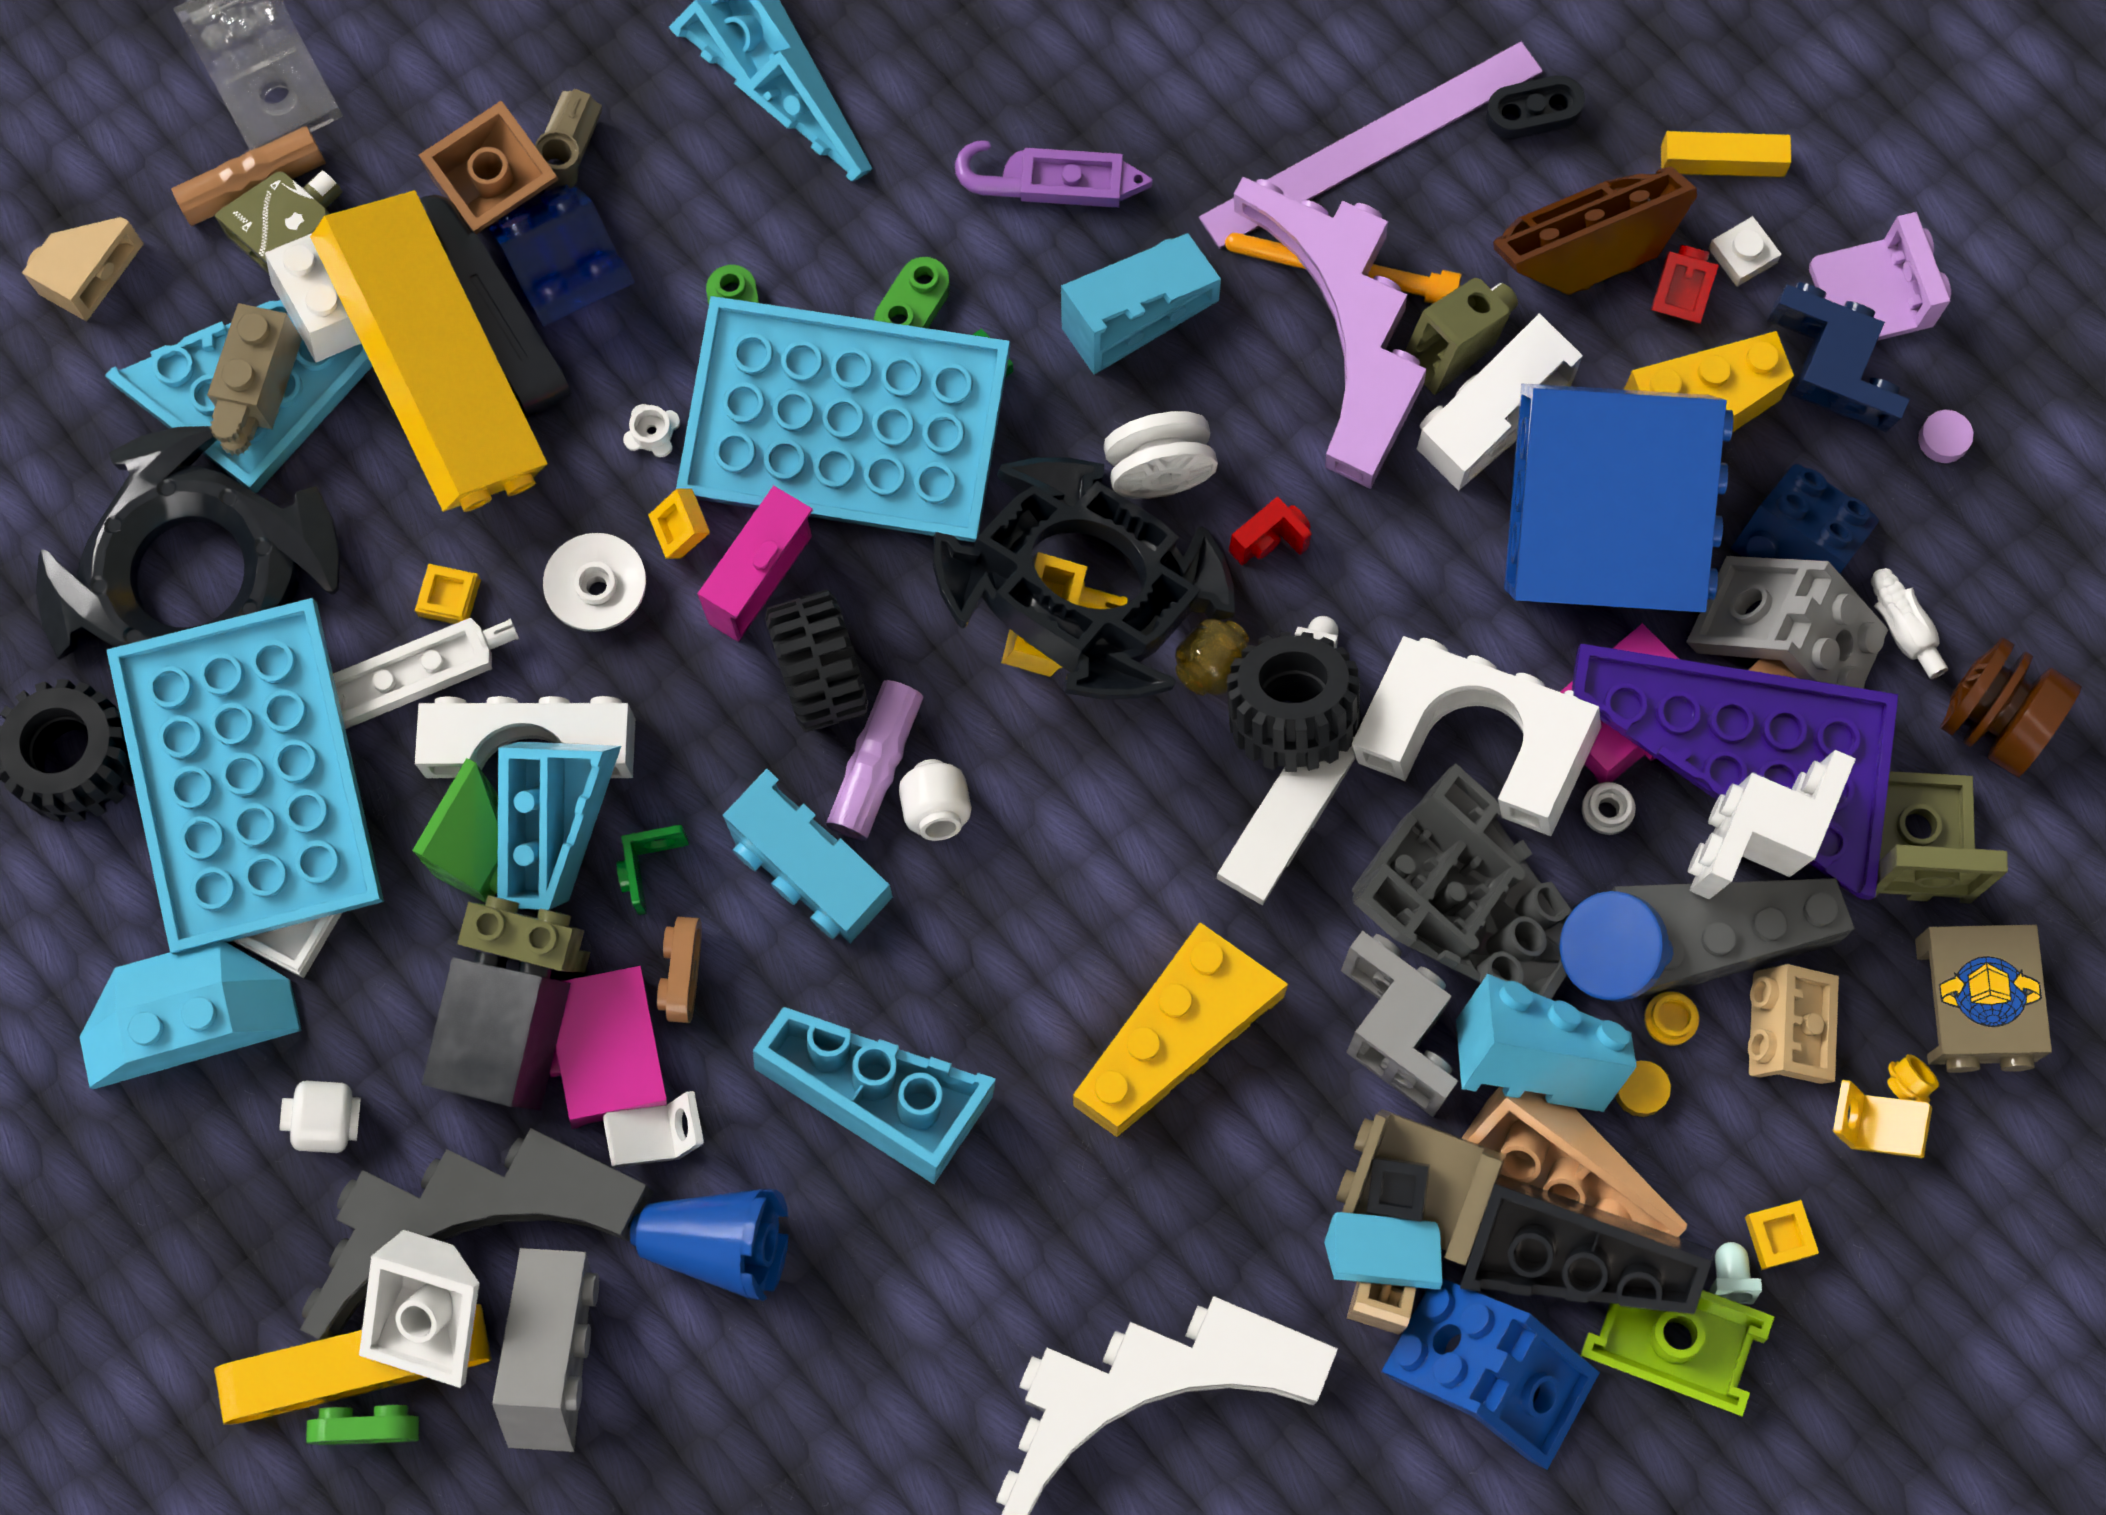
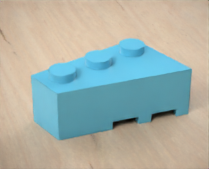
M766 768L723 814L736 844L732 851L753 871L762 866L776 878L771 883L772 887L789 903L795 905L801 900L815 912L810 917L811 921L828 937L834 939L840 934L851 944L893 898L890 884L841 838L837 840L813 819L816 814L804 803L799 807L783 794L776 784L779 779Z

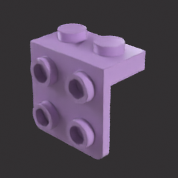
M1917 212L1897 216L1883 240L1815 256L1809 265L1814 285L1827 293L1825 299L1845 306L1846 301L1860 303L1876 312L1874 318L1885 322L1878 340L1934 327L1951 298L1949 280L1943 272H1939L1933 256L1934 243L1931 233L1928 229L1922 228Z

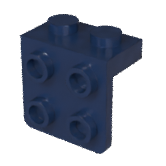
M1794 464L1758 507L1731 549L1742 557L1829 561L1841 574L1876 527L1879 519L1869 510L1865 503L1859 499L1847 496L1829 484L1819 472L1800 464Z

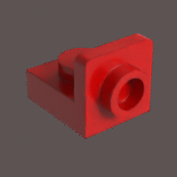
M1680 245L1678 254L1670 251L1666 252L1665 264L1651 310L1701 324L1719 266L1707 262L1710 252L1685 245Z
M1277 496L1231 535L1229 553L1242 566L1254 556L1261 560L1276 548L1281 541L1279 537L1281 535L1301 555L1309 547L1312 536L1309 530L1311 525L1300 509L1294 505L1288 507Z

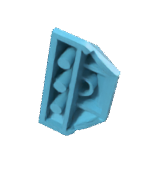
M218 942L175 954L169 952L116 967L80 1035V1042L89 1087L97 1089L299 1032L302 1029L291 980L226 942Z

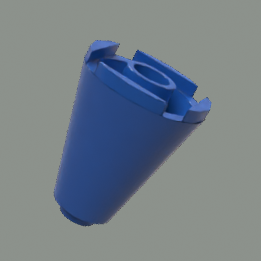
M767 1188L649 1203L643 1208L641 1213H637L634 1216L630 1227V1241L633 1246H636L638 1255L645 1260L743 1297L764 1301L768 1298L763 1291H775L784 1268L789 1234L779 1233L778 1216L788 1217V1208L784 1195L776 1189Z

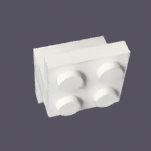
M1834 750L1820 763L1814 761L1807 774L1801 772L1792 789L1754 773H1751L1739 786L1732 783L1726 795L1721 794L1718 797L1710 814L1708 824L1715 826L1714 832L1710 834L1705 844H1699L1690 862L1688 873L1695 875L1689 891L1711 899L1732 882L1742 857L1788 877H1791L1814 860L1856 759Z

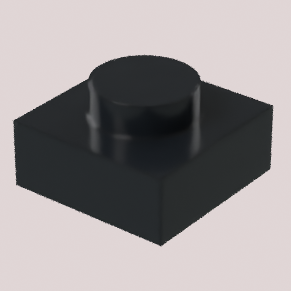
M1375 1156L1372 1166L1367 1213L1422 1221L1430 1164Z

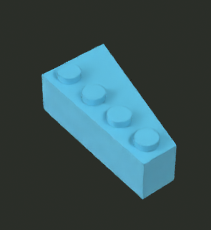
M783 1007L753 1049L754 1069L924 1179L935 1184L992 1099L996 1079L978 1072L977 1075L953 1068L951 1063L933 1057L927 1059L900 1050L898 1045L879 1039L877 1042L850 1033L851 1029Z

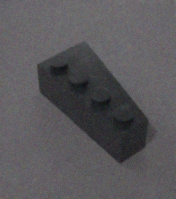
M1500 1174L1494 1183L1460 1289L1477 1291L1488 1289L1506 1291L1508 1294L1531 1296L1534 1294L1561 1297L1577 1302L1616 1303L1624 1307L1695 1314L1712 1263L1713 1249Z

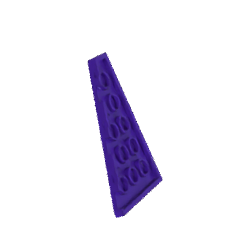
M1587 644L1579 645L1572 683L1573 696L1599 706L1601 721L1716 800L1721 794L1726 795L1732 783L1739 786L1751 773L1792 789L1801 772L1807 774L1814 761L1820 763L1834 750L1855 758L1856 760L1816 858L1808 864L1830 879L1836 878L1840 886L1859 899L1871 900L1875 897L1898 694Z

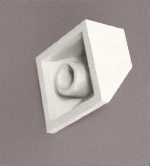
M403 1230L371 1256L359 1356L459 1388L466 1383L479 1282L454 1245Z

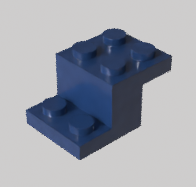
M1798 282L1796 287L1786 284L1775 301L1767 321L1814 339L1791 395L1887 432L1902 419L1910 399L1898 395L1900 388L1886 380L1870 378L1869 383L1861 380L1885 322L1874 318L1876 312L1860 303L1846 301L1845 306L1825 299L1827 293L1816 286Z

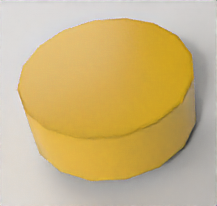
M1640 1060L1636 1061V1069L1615 1097L1617 1103L1624 1111L1633 1116L1646 1117L1655 1114L1665 1106L1670 1097L1671 1084L1668 1075L1660 1066L1650 1061Z

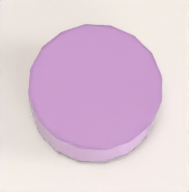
M1941 410L1927 418L1919 431L1918 442L1921 450L1928 458L1940 463H1950L1964 456L1973 442L1974 432L1971 423L1965 416L1956 411Z

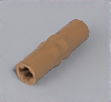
M306 125L268 144L252 149L240 157L228 160L210 171L173 187L171 190L190 226H193L213 217L220 209L276 172H284L291 179H294L326 164Z

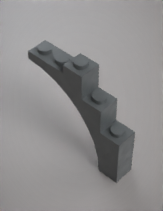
M531 1128L525 1139L519 1137L510 1148L504 1164L508 1168L505 1177L446 1149L441 1160L435 1158L428 1166L421 1181V1188L425 1190L421 1197L418 1198L362 1170L357 1180L351 1179L346 1184L337 1202V1208L340 1209L336 1220L354 1229L349 1239L343 1238L333 1251L329 1261V1267L332 1268V1271L323 1288H316L308 1297L302 1310V1318L305 1321L300 1330L319 1340L339 1336L357 1307L366 1299L371 1256L403 1230L444 1242L464 1232L505 1222L553 1221L590 1227L629 1242L632 1220L637 1213L642 1212L654 1192L646 1184Z

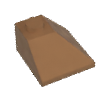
M502 100L419 154L431 180L441 194L455 205L470 230L475 234H478L558 181L556 174Z

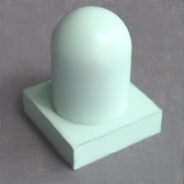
M1735 1242L1721 1245L1715 1254L1717 1278L1708 1292L1740 1304H1754L1762 1292L1761 1278L1750 1277L1747 1251L1743 1246Z

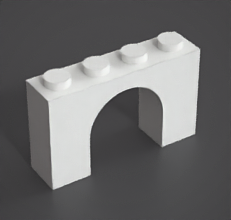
M1403 636L1352 742L1358 764L1406 781L1426 736L1434 724L1443 716L1468 706H1484L1499 710L1513 719L1524 735L1521 750L1498 797L1501 816L1511 822L1552 836L1601 729L1599 706L1573 696V691L1571 690L1565 691L1563 694L1545 687L1541 680L1532 675L1517 673L1513 676L1497 670L1494 664L1482 657L1470 655L1466 659L1448 652L1445 646L1432 639L1421 638L1419 641Z

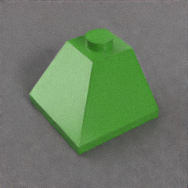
M466 758L412 851L435 878L486 903L488 895L495 896L497 893L498 795L477 763Z

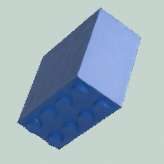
M1521 383L1504 589L1516 601L1706 613L1707 600L1715 599L1718 586V571L1716 568H1711L1712 548L1720 547L1723 535V518L1716 515L1717 496L1718 494H1725L1728 483L1727 463H1721L1723 441L1729 442L1733 431V411L1726 410L1727 400L1704 394Z

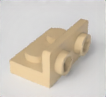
M1790 964L1754 972L1750 991L1752 1007L1750 1039L1748 1042L1750 1076L1761 1078L1782 1075L1819 1084L1835 1082L1839 976Z

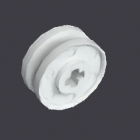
M1170 411L1148 415L1130 421L1115 429L1105 439L1103 447L1106 460L1115 466L1110 476L1113 490L1127 498L1151 499L1176 494L1206 481L1216 472L1218 465L1215 451L1209 445H1205L1209 442L1211 434L1208 421L1200 414Z

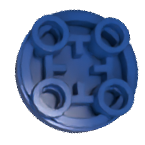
M1618 891L1597 893L1579 903L1566 919L1560 937L1561 962L1573 984L1592 997L1614 1002L1633 999L1649 990L1657 982L1665 966L1671 962L1674 954L1673 945L1668 938L1665 924L1659 913L1645 900Z

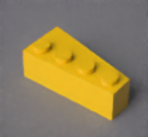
M1199 922L1074 1092L1073 1106L1111 1134L1118 1137L1166 1097L1173 1088L1208 1062L1210 1057L1232 1039L1234 1040L1264 1012L1280 1002L1285 997L1288 983Z

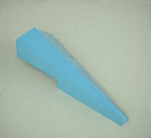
M694 0L669 26L677 37H686L702 51L700 56L707 62L717 63L736 79L734 84L785 127L788 129L795 128L813 143L811 148L820 156L828 155L848 172L846 177L850 181L858 180L872 170L868 159L780 0Z

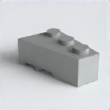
M520 1248L492 1402L508 1448L574 1452L578 1410L582 1399L584 1358L588 1357L591 1342L590 1324H587L589 1306H596L599 1293L598 1273L591 1272L586 1252Z

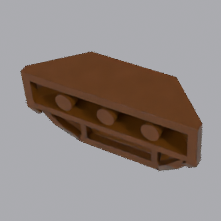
M1672 166L1658 169L1656 174H1635L1607 180L1517 218L1505 230L1502 236L1497 237L1493 241L1494 250L1517 273L1570 295L1577 291L1587 290L1600 281L1621 272L1634 270L1640 264L1657 258L1697 198V188Z

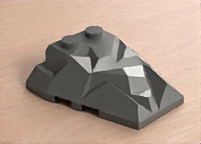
M1455 763L1430 788L1421 802L1398 823L1353 886L1352 891L1355 893L1353 895V903L1394 940L1480 983L1487 974H1490L1504 981L1518 982L1529 991L1552 999L1567 975L1560 957V937L1565 921L1572 910L1552 881L1540 883L1525 859L1533 853L1524 840L1514 845L1497 820V817L1501 815V811L1496 799Z

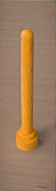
M1231 233L1225 239V246L1230 252L1305 269L1299 259L1282 243L1240 233ZM1375 264L1372 265L1367 275L1372 279L1375 276L1388 278L1398 284L1402 292L1424 296V302L1432 304L1459 288L1462 278L1460 273L1443 269L1441 274L1431 272L1430 277Z

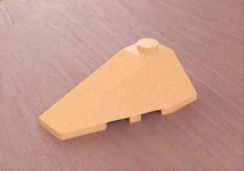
M1499 1087L1487 1100L1462 1137V1139L1505 1154L1506 1157L1500 1172L1501 1175L1677 1237L1686 1230L1687 1223L1574 1107L1547 1103L1545 1099L1546 1094L1524 1091L1520 1098L1505 1096L1502 1091L1504 1087Z

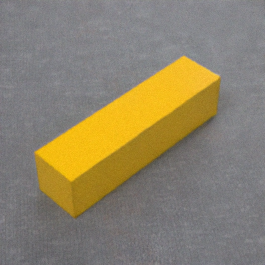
M1667 131L1661 145V169L1672 166L1680 174L1785 177L1791 165L1790 135Z

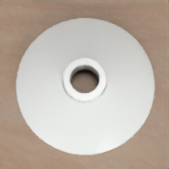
M605 533L580 535L561 545L548 561L543 576L545 599L555 616L572 628L589 632L608 630L625 622L640 606L646 590V572L638 553L624 540ZM596 582H603L607 585L606 590L599 595L589 593L591 585Z

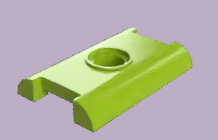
M1702 1290L1695 1314L1624 1307L1616 1303H1610L1599 1336L1590 1332L1587 1334L1581 1356L1743 1417L1750 1392L1738 1388L1752 1341L1764 1343L1767 1340L1774 1316ZM1673 1322L1684 1325L1692 1337L1690 1348L1679 1350L1671 1347L1665 1340L1664 1326Z

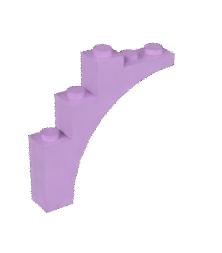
M1242 177L1234 192V212L1267 230L1299 259L1318 284L1336 322L1344 354L1345 392L1341 416L1326 453L1325 468L1371 489L1424 385L1426 368L1420 366V361L1415 356L1399 349H1394L1392 353L1385 350L1405 312L1407 294L1401 292L1400 286L1392 280L1382 276H1375L1373 279L1367 276L1386 240L1388 221L1382 219L1381 213L1369 205L1356 203L1353 206L1345 201L1341 202L1333 218L1328 216L1327 210L1321 205L1310 200H1302L1301 203L1283 195V191L1278 186L1267 180L1257 179L1254 182Z

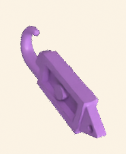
M975 141L966 145L959 152L955 161V174L961 185L970 192L984 196L1021 198V201L1119 208L1120 201L1152 187V178L1123 161V154L1024 148L1023 151H1018L1009 158L1004 168L1003 177L985 176L974 173L970 169L969 164L975 154L989 150L991 144L989 141Z

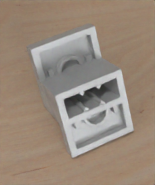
M1362 930L1350 946L1341 972L1378 998L1379 1001L1355 1031L1346 1053L1434 1117L1458 1083V1080L1450 1075L1453 1069L1441 1057L1428 1050L1421 1054L1416 1049L1438 1021L1452 996L1444 990L1446 987L1445 982L1434 972L1422 966L1416 970L1400 958L1401 950L1389 939L1379 934H1375L1372 938Z

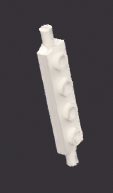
M468 618L333 673L345 729L491 670V649L519 639L511 618L483 631L472 618Z

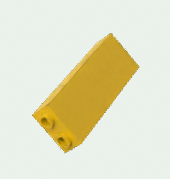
M413 190L324 216L310 238L442 511L461 506L464 512H468L490 502L492 494L505 490L508 496H513L536 484L534 477L548 463L416 191Z

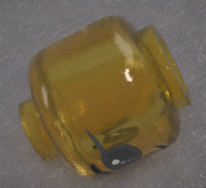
M1209 618L1200 622L1176 648L1175 660L1177 665L1175 671L1180 681L1192 692L1202 696L1206 694L1221 695L1227 692V677L1231 674L1230 666L1235 658H1242L1241 651L1249 643L1247 633L1241 626L1230 620L1224 623L1220 620Z

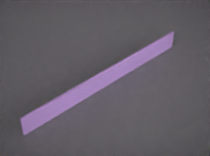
M1521 41L1267 179V181L1278 186L1283 191V195L1301 203L1302 200H1311L1489 103L1492 94L1496 90L1504 86L1527 82L1542 74L1543 71ZM1234 198L1199 216V220L1219 249L1225 247V239L1229 234L1240 233L1247 235L1260 227L1234 212Z

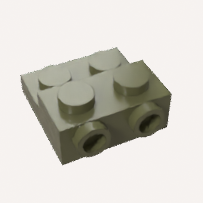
M488 895L485 905L468 902L458 945L559 971L586 972L591 952L580 950L584 930L569 926L571 916L541 908L537 918L519 914L517 912L520 903Z

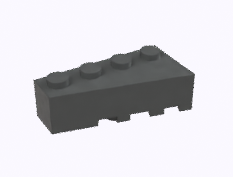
M1836 878L1731 882L1711 899L1689 891L1692 884L1614 886L1611 890L1631 894L1648 902L1661 916L1668 933V938L1673 945L1674 954L1671 962L1665 966L1657 982L1649 990L1637 997L1638 1001L1655 997L1663 992L1676 991L1836 945L1855 929Z

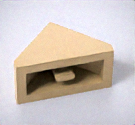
M1357 1282L1347 1319L1400 1335L1408 1326L1416 1287Z

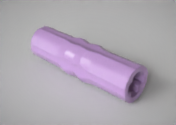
M883 681L865 728L856 740L855 752L847 762L844 780L826 822L830 829L856 840H867L885 793L894 780L895 768L903 758L906 740L924 698L917 690L896 681Z

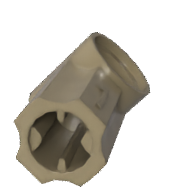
M577 89L562 91L544 134L540 135L535 143V147L546 162L552 159L566 162L563 165L548 163L558 178V181L544 189L549 193H565L572 189L577 182L579 165L602 114V105L596 102L591 94Z

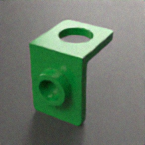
M682 825L621 836L625 860L617 861L616 863L619 884L622 893L630 891L632 905L638 915L647 914L638 855L688 846V836Z

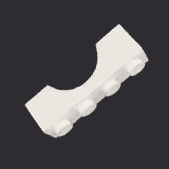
M503 696L490 697L487 699V703H467L466 700L458 697H439L435 699V703H419L415 765L425 778H455L466 758L476 762L482 770L487 760L498 750V747L517 740L532 738L552 743L621 746L611 778H633L635 717L628 703H622L620 699L609 696L594 697L590 700V703H570V700L556 696L542 697L538 703H518V700Z

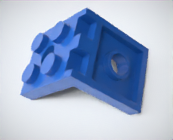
M1443 1278L1441 1289L1426 1290L1407 1328L1403 1331L1382 1369V1372L1393 1381L1473 1416L1528 1461L1548 1470L1600 1373L1530 1313L1473 1290L1460 1289V1285ZM1461 1334V1341L1458 1347L1453 1352L1445 1353L1448 1342L1454 1336ZM1540 1385L1539 1395L1533 1403L1535 1391Z

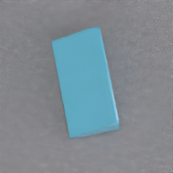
M1337 1212L1333 1215L1324 1244L1335 1280L1441 1289V1238L1438 1223Z

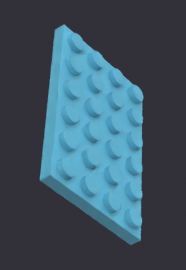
M710 296L676 489H692L697 500L757 509L774 485L811 507L813 511L809 517L934 536L935 532L955 536L957 540L975 542L980 532L1011 347L1010 341Z
M313 598L107 649L170 953L175 954L218 942H230L384 902L317 602Z

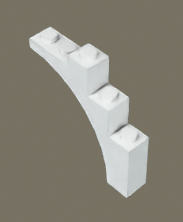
M1214 1296L1208 1309L1198 1305L1185 1335L1195 1340L1193 1348L1130 1322L1125 1334L1115 1331L1103 1359L1104 1363L1112 1366L1109 1374L1046 1348L1042 1360L1032 1356L1020 1384V1388L1028 1391L1025 1399L1026 1405L1043 1411L1044 1414L1041 1421L1030 1418L1018 1449L1027 1452L1019 1474L1009 1470L996 1500V1502L1005 1505L1002 1515H1030L1044 1487L1076 1449L1105 1425L1144 1404L1184 1392L1233 1388L1270 1392L1313 1406L1318 1401L1338 1349Z

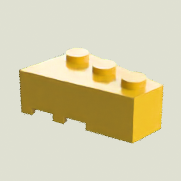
M1774 331L1632 370L1624 390L1704 394L1727 400L1726 410L1733 411V433L1779 402L1792 381L1794 374L1778 333Z

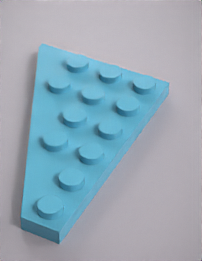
M281 300L268 301L257 306L287 313L289 316ZM221 321L184 337L178 344L172 346L165 345L150 352L152 357L124 369L118 370L115 366L105 376L112 385L169 429L174 427L211 426L210 421H213L212 415L215 406L207 394L231 323L224 325ZM302 339L273 429L257 427L254 439L250 441L249 450L244 451V454L241 453L239 456L237 454L233 456L230 453L227 454L220 446L221 443L218 440L202 454L241 485L257 493L371 369L372 364L362 343L316 363Z

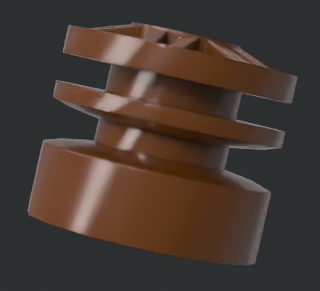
M2001 637L1993 648L1981 657H1978L1966 672L1949 699L1950 704L1947 714L1939 728L1952 736L1967 718L1972 720L1973 723L1962 743L1971 747L1987 731L1991 732L1996 737L1987 758L2019 778L2035 761L2055 734L2076 701L2082 686L2051 667L2044 671L2033 683L2025 680L2024 678L2029 670L2033 656L2028 652H2024L2010 669L2006 668L2003 665L2015 644Z

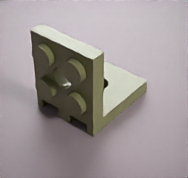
M1890 771L1875 897L1879 893L1906 895V900L1929 901L1933 896L1960 898V903H1972L2008 872L2007 851L1975 849L1973 776ZM1918 814L1926 818L1931 826L1930 837L1926 839L1913 837L1906 829V816Z

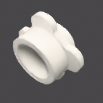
M640 404L636 406L631 412L632 416L629 421L630 431L625 433L623 437L625 446L631 451L639 449L652 451L656 457L667 456L672 451L670 440L673 431L680 426L679 416L672 410L665 412L662 408L654 405ZM650 427L657 429L654 434H648L647 430Z

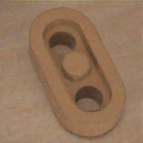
M678 916L675 926H667L665 929L663 956L670 959L668 979L661 978L659 981L657 1008L658 1010L666 1011L668 1022L690 1023L693 1017L702 942L700 918Z

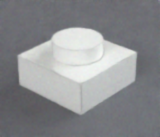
M1753 216L1714 238L1708 248L1736 287L1777 264L1782 255Z

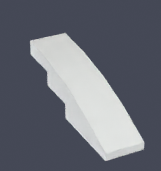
M1351 746L1347 752L1339 751V759L1331 764L1326 761L1319 762L1318 769L1308 771L1305 766L1297 767V772H1285L1284 768L1217 873V879L1263 906L1286 866H1289L1311 828H1314L1354 762L1356 756L1353 747Z

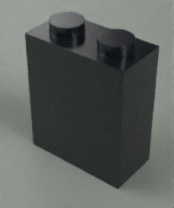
M476 951L473 962L452 957L422 1085L511 1107L541 1111L571 983L550 979L551 968L520 961L518 972L505 969L508 958Z

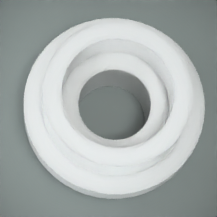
M1604 782L1593 786L1587 792L1582 802V815L1585 822L1591 829L1601 834L1613 835L1624 831L1631 824L1635 816L1636 808L1632 795L1626 788L1616 783ZM1604 802L1611 803L1616 808V816L1611 818L1603 816L1599 811V804Z

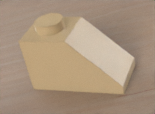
M122 217L51 233L44 244L31 253L22 274L40 296L87 322L144 243L130 222Z

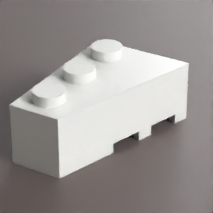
M1539 313L1480 373L1468 379L1458 390L1456 396L1444 408L1440 405L1424 418L1420 424L1422 431L1417 450L1459 491L1516 442L1521 383L1571 386L1583 355Z

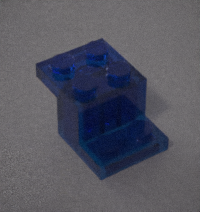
M567 184L555 187L541 195L542 203L527 210H524L523 206H519L497 220L498 224L488 228L497 247L503 253L529 308L543 327L635 283L627 264L618 256L592 200L578 186L569 189Z

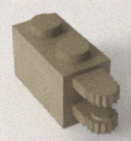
M241 303L237 304L207 394L215 406L212 415L213 421H210L211 427L209 428L212 430V435L221 443L220 446L227 454L230 453L232 456L237 454L239 456V454H244V451L249 450L250 441L254 439L257 427L273 429L302 341L287 313Z

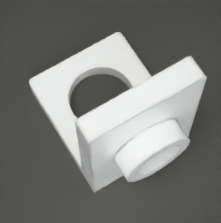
M694 1091L683 1093L665 1106L612 1111L603 1115L612 1167L679 1160L704 1143ZM683 1111L685 1112L688 1121L687 1137L685 1136L682 1127Z

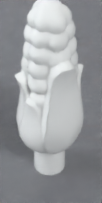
M1884 568L1875 571L1871 578V585L1875 595L1878 596V602L1874 607L1885 619L1898 648L1908 658L1912 660L1918 659L1929 679L1941 676L1948 670V667L1936 649L1939 645L1938 632L1932 620L1920 606L1913 587L1905 589L1904 585L1899 582L1898 577L1892 574L1890 569Z

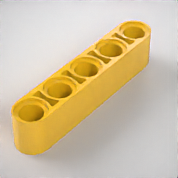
M476 1304L468 1368L491 1360L481 1304ZM362 1330L229 1362L214 1368L224 1425L254 1421L428 1377L359 1356Z

